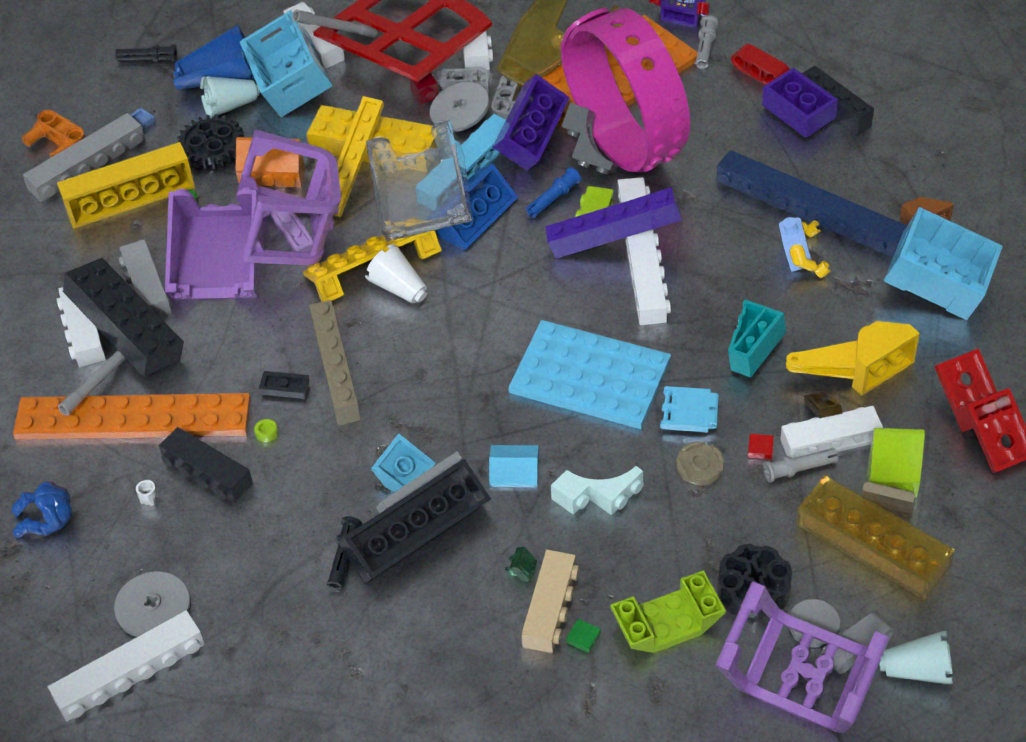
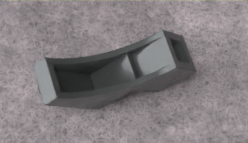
M570 103L562 128L567 130L568 135L578 138L572 158L578 161L577 165L589 169L591 165L597 167L596 171L608 175L609 172L616 174L618 165L608 161L595 144L593 137L595 113L590 109Z

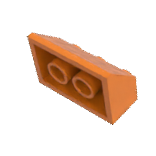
M237 137L236 174L238 183L241 180V174L252 140L249 137ZM272 148L263 156H256L251 177L255 179L258 186L301 187L305 173L303 155Z

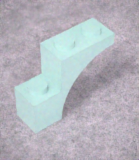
M635 466L627 473L610 479L583 478L566 470L551 484V498L573 515L579 509H583L589 500L612 515L618 509H622L633 494H638L644 485L643 470Z

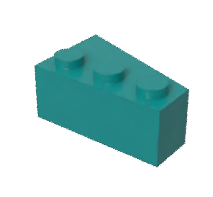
M744 299L743 309L738 317L737 329L734 330L728 349L732 371L748 377L753 376L786 333L783 312Z

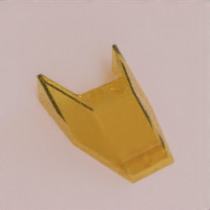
M536 0L520 17L496 68L498 73L523 87L524 83L535 74L545 78L563 67L561 42L565 33L556 27L568 0ZM614 5L609 11H615L619 9V7L617 5ZM615 24L612 27H620L623 24Z

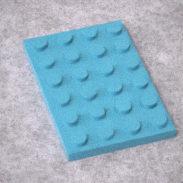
M541 320L509 385V393L642 429L671 361V354Z

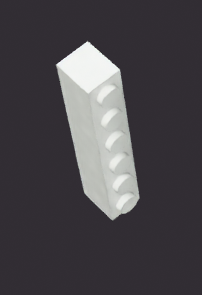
M186 610L47 687L67 722L73 718L80 717L85 711L94 706L105 703L112 696L128 690L137 682L150 678L155 672L173 665L182 657L195 653L205 644L200 630Z

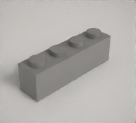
M145 239L119 247L122 256H119L118 259L121 268H126L127 270L123 272L126 282L128 284L132 283V289L161 318L171 315L168 299Z

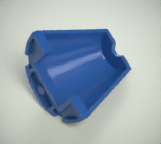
M240 26L233 27L175 62V71H173L175 79L173 81L176 88L181 90L201 87V79L206 76L254 80V75L240 45V41L245 38Z

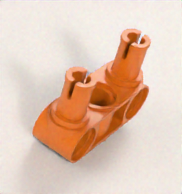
M52 110L40 112L34 127L21 136L22 141L28 147H31L32 144L42 137L53 141L59 147L50 153L51 157L85 138L82 128Z

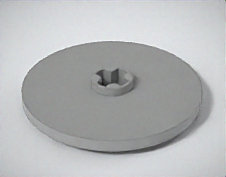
M461 82L447 87L436 96L431 104L430 117L433 124L446 132H458L472 127L484 117L489 108L490 100L488 93L484 87L473 82Z
M160 571L147 572L134 577L121 588L115 600L114 612L121 628L128 634L138 637L186 610L188 612L190 596L185 584L175 575ZM153 602L156 606L151 607L149 603Z

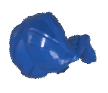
M46 481L41 483L34 493H21V499H18L12 505V514L17 518L28 504L35 502L36 506L43 512L44 520L47 523H40L31 520V518H25L12 531L14 537L21 538L27 533L50 535L52 532L62 529L71 516V498L68 490L57 486L52 481Z

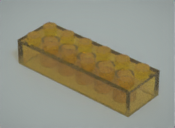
M826 475L797 510V526L924 601L952 565L955 549Z

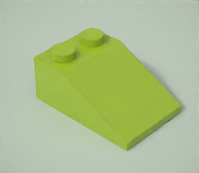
M874 428L867 467V482L913 492L915 497H917L921 479L925 430Z

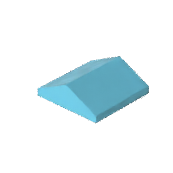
M398 434L375 462L371 470L386 488L396 492L431 469L436 463Z
M491 445L489 487H537L539 445Z

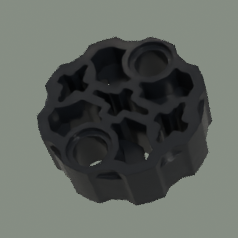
M751 543L738 546L737 550L731 554H726L720 562L717 585L719 599L729 606L731 613L737 616L751 583L756 582L766 587L779 609H784L790 599L792 568L789 562L779 555L778 550L770 546L760 547L754 546ZM762 609L759 610L757 615L750 612L748 616L758 620L769 618Z

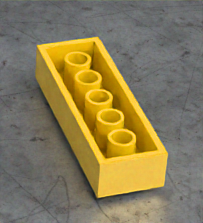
M321 105L306 133L308 144L323 148L333 156L340 157L357 112ZM380 116L363 162L428 174L441 146L439 127Z
M180 142L57 182L73 229L169 197V192L176 191L177 189L191 190L195 188L189 161Z

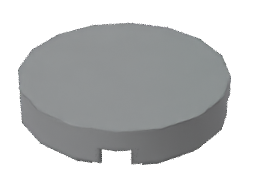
M817 599L804 600L796 604L790 612V616L836 635L839 633V614L832 605L825 601ZM790 629L794 639L800 643L803 634ZM813 638L810 647H821V645L826 643Z

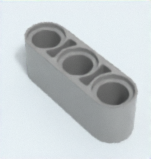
M874 611L839 636L869 646L875 631L888 636L889 639L895 631ZM827 645L823 648L821 656L824 654ZM837 649L833 658L834 669L839 674L845 673L854 666L857 656Z

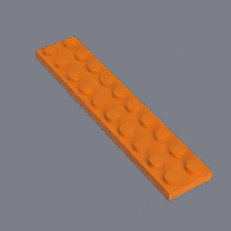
M250 393L86 396L67 416L58 409V405L67 396L21 397L13 436L15 440L168 437L177 427L194 437L246 436L251 397Z

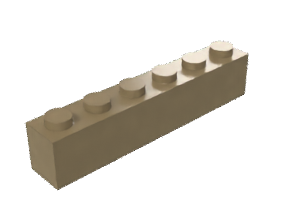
M332 301L310 304L312 323L337 425L360 421L358 403Z

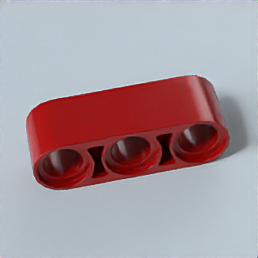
M749 43L745 44L731 56L732 64L737 69L766 85L790 70L784 62Z

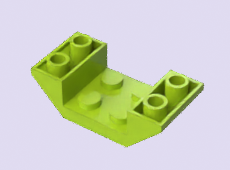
M704 570L681 578L680 590L638 605L634 596L610 605L630 648L652 653L701 636L726 613Z

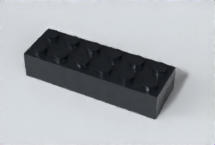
M103 258L65 272L63 293L143 377L181 360L184 341Z
M462 459L344 536L338 542L364 582L367 583L490 501L491 498L466 460Z

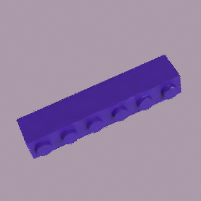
M671 187L545 226L547 243L557 259L681 221L682 217L679 203Z

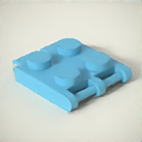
M664 387L665 403L662 404L664 416L660 427L666 430L708 432V428H717L719 394L710 393L711 389ZM669 413H671V418H670V420H668V414H669Z

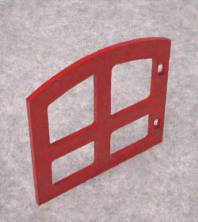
M358 0L333 18L348 22L358 21L385 34L369 45H363L336 33L339 31L337 29L322 26L313 31V36L418 82L492 27V21L466 0H429L428 3L403 21L396 23L368 11L382 0ZM442 8H449L470 23L469 26L444 43L413 30ZM401 40L431 54L418 64L411 66L382 52L395 42Z

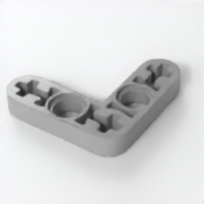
M484 68L437 69L431 72L438 83V89H446L451 85L461 82H473L484 87L489 96L488 71ZM456 77H464L462 80H455Z
M506 72L502 75L491 104L492 115L496 114L507 119L520 87V79L517 73ZM502 94L511 95L509 97H501Z

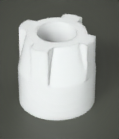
M150 480L139 482L136 486V492L140 503L150 506L155 505L154 502L158 497L155 484Z

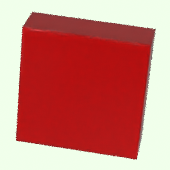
M750 434L748 458L772 460L774 436Z

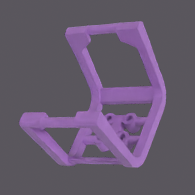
M255 130L241 174L238 191L241 188L250 187L257 189L259 195L254 208L249 235L246 237L242 249L241 259L246 263L316 264L322 259L328 231L333 229V215L337 214L339 210L341 191L337 161L330 152L323 148ZM275 148L317 159L306 198L258 186L255 179L251 177L256 156H263L269 150ZM273 211L307 213L311 219L313 239L311 252L264 250L257 238L263 217L268 216Z
M752 582L715 666L742 692L826 729L845 733L854 725L889 637L875 631L869 646H865L786 614L779 609L765 586ZM762 609L771 619L748 672L744 676L737 667L741 653V647L737 645V641L750 612L757 615L759 610ZM783 626L802 633L803 636L799 645L792 649V660L788 669L783 671L781 676L783 683L778 694L759 687L758 683ZM813 638L828 644L824 654L818 657L816 661L817 668H814L810 663H806L809 659L808 649ZM837 649H841L857 656V659L833 716L829 717L812 710L816 698L821 697L823 694V683L827 674L833 671V658ZM798 674L804 679L810 680L806 684L807 694L802 705L787 699L791 689L799 683Z

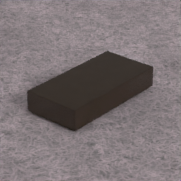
M827 391L804 396L805 404L819 419L843 414L842 406Z

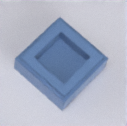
M139 108L130 115L142 126V130L156 122L155 117L143 108Z

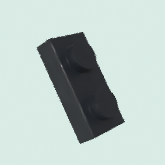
M264 371L258 388L259 394L305 399L310 379L309 375Z

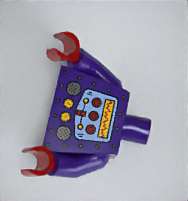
M705 0L648 1L661 7L662 21L695 28L698 27L700 15H709L710 12L709 3Z

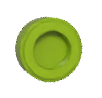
M271 419L260 420L254 427L255 436L261 442H271L277 438L279 433L276 422Z

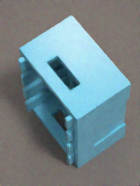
M291 10L240 41L261 94L280 117H283L333 86L316 55L315 45L309 33L301 23L293 21V12ZM281 27L282 30L264 42L260 40Z
M919 207L902 233L884 282L903 291L912 292L946 308V311L967 320L985 297L1002 245Z

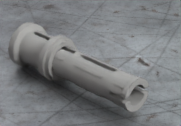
M705 15L701 19L702 28L698 33L700 43L695 61L696 67L700 69L708 66L711 44L716 38L715 29L718 27L719 21L713 15Z
M834 448L793 459L789 456H784L779 461H764V474L769 483L774 482L776 478L784 476L791 478L799 471L837 463L838 456L828 458L829 455L837 454Z

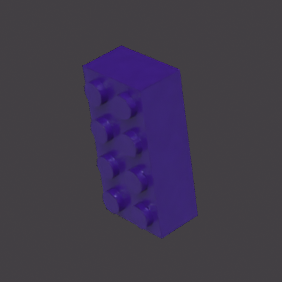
M535 74L524 83L493 148L527 171L538 163L570 97Z

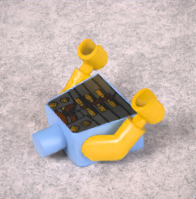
M788 217L779 223L791 272L801 269L811 272L814 270L819 278H823L831 272L826 261L816 265V262L811 259L806 235L813 237L821 232V230L816 228L819 225L818 221L814 220L807 225L799 217Z

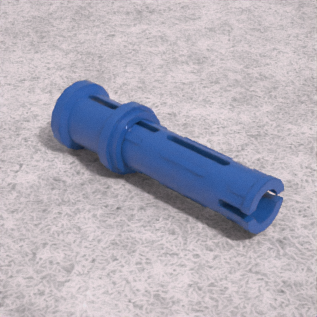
M572 167L566 169L563 176L553 180L552 186L526 207L527 213L530 216L532 215V218H535L558 197L568 194L572 186L578 185L582 181L578 171Z

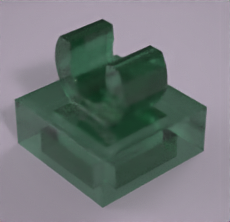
M517 547L514 555L509 557L511 561L510 567H505V570L510 576H517L522 582H530L538 561L526 547Z

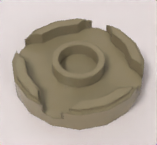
M705 442L689 443L681 448L676 458L678 474L684 481L690 484H711L718 480L723 473V455L712 444L709 446L705 445Z

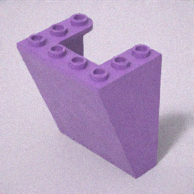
M250 187L241 188L236 193L239 204H228L227 206L208 204L206 207H199L193 194L189 193L186 189H177L176 191L169 192L165 293L170 300L258 298L262 263H246L241 259L245 239L249 235L253 221V212L259 195L257 189ZM267 216L263 217L257 236L263 249Z

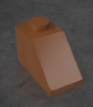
M918 197L902 205L900 221L908 225L919 207L950 221L954 204L948 201Z

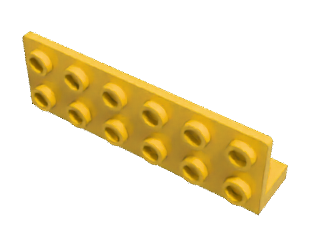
M417 219L405 222L403 227L391 228L385 232V235L371 237L366 240L365 244L360 246L353 245L347 248V252L340 255H330L322 263L318 262L309 265L308 269L302 271L303 275L314 282L321 302L332 301L344 295L337 277L338 274L373 259L381 250L384 252L388 251L389 248L387 246L391 244L400 247L413 241L420 259H425L442 251L434 227Z

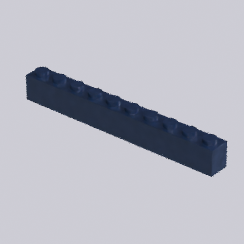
M729 150L717 165L716 181L810 222L816 220L819 222L818 226L827 228L891 257L894 256L902 233L907 227L903 223L732 150Z

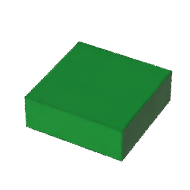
M578 619L566 637V643L589 653L600 636L601 629Z

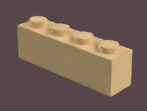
M546 549L522 631L523 648L553 653L555 644L559 645L562 635V629L559 628L561 622H566L568 614L566 603L567 601L571 602L574 587L571 585L573 580L577 581L580 566L576 565V555Z

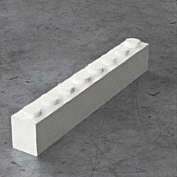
M644 177L618 180L619 203L650 194L649 186H645ZM656 228L625 238L639 325L666 323L667 313L671 312L670 301L665 300L667 284L662 283L664 267L659 266V263H661L660 249L656 250V246L659 245L658 234L653 233V230H656Z

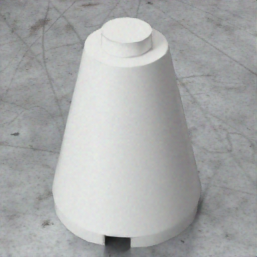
M395 244L387 246L389 248L388 251L384 252L381 250L370 262L367 271L370 273L365 275V278L412 304L420 303L427 295V286L401 250Z

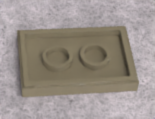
M867 481L864 482L862 490L863 503L912 514L915 500L913 492Z

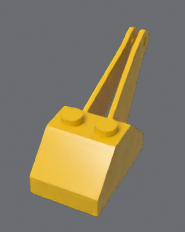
M876 321L869 326H864L859 331L858 340L788 354L786 368L794 373L853 379L852 387L862 396L915 362L920 333L910 324Z

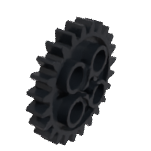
M217 114L214 118H210L207 115L204 120L199 117L198 122L191 120L192 125H184L185 130H180L181 135L177 136L178 142L181 143L188 158L189 165L195 163L196 168L204 165V169H207L209 165H212L214 169L216 164H220L223 167L224 161L231 163V157L236 158L237 137H245L242 126L239 127L238 122H233V118L226 120L225 115L218 118Z

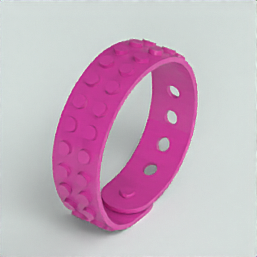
M600 8L575 21L563 36L561 60L566 81L575 104L590 109L595 113L593 119V137L595 142L611 161L626 171L646 172L657 167L656 165L659 163H666L674 159L675 156L682 152L681 150L688 141L690 112L682 81L660 37L642 16L629 8H619L612 12L608 8ZM615 24H623L620 27H612ZM630 37L637 38L639 44L629 45L626 39ZM605 45L618 61L630 83L639 105L645 132L629 111L617 87L609 66ZM643 59L651 60L654 65L653 69L650 71L643 69L641 61Z

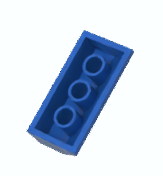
M492 163L480 168L426 221L430 226L434 227L436 234L440 238L462 250H466L518 196Z

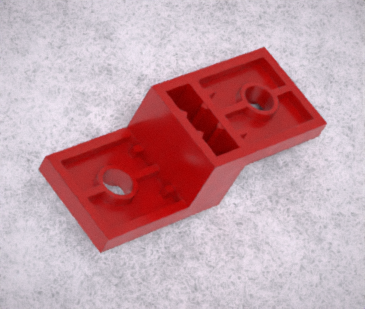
M979 348L935 365L934 368L961 431L965 432L974 429L992 473L1025 461L1026 425L1010 388L997 392ZM962 373L969 375L971 380L969 385L962 383ZM1003 435L1008 436L1011 441L1009 448H1005L1001 443Z

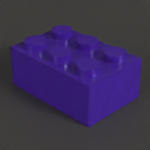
M795 68L790 69L763 87L762 106L805 138L836 118L838 99Z

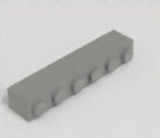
M128 113L124 114L24 173L23 177L27 189L40 202L45 201L60 192L57 182L96 170L145 141L142 126Z

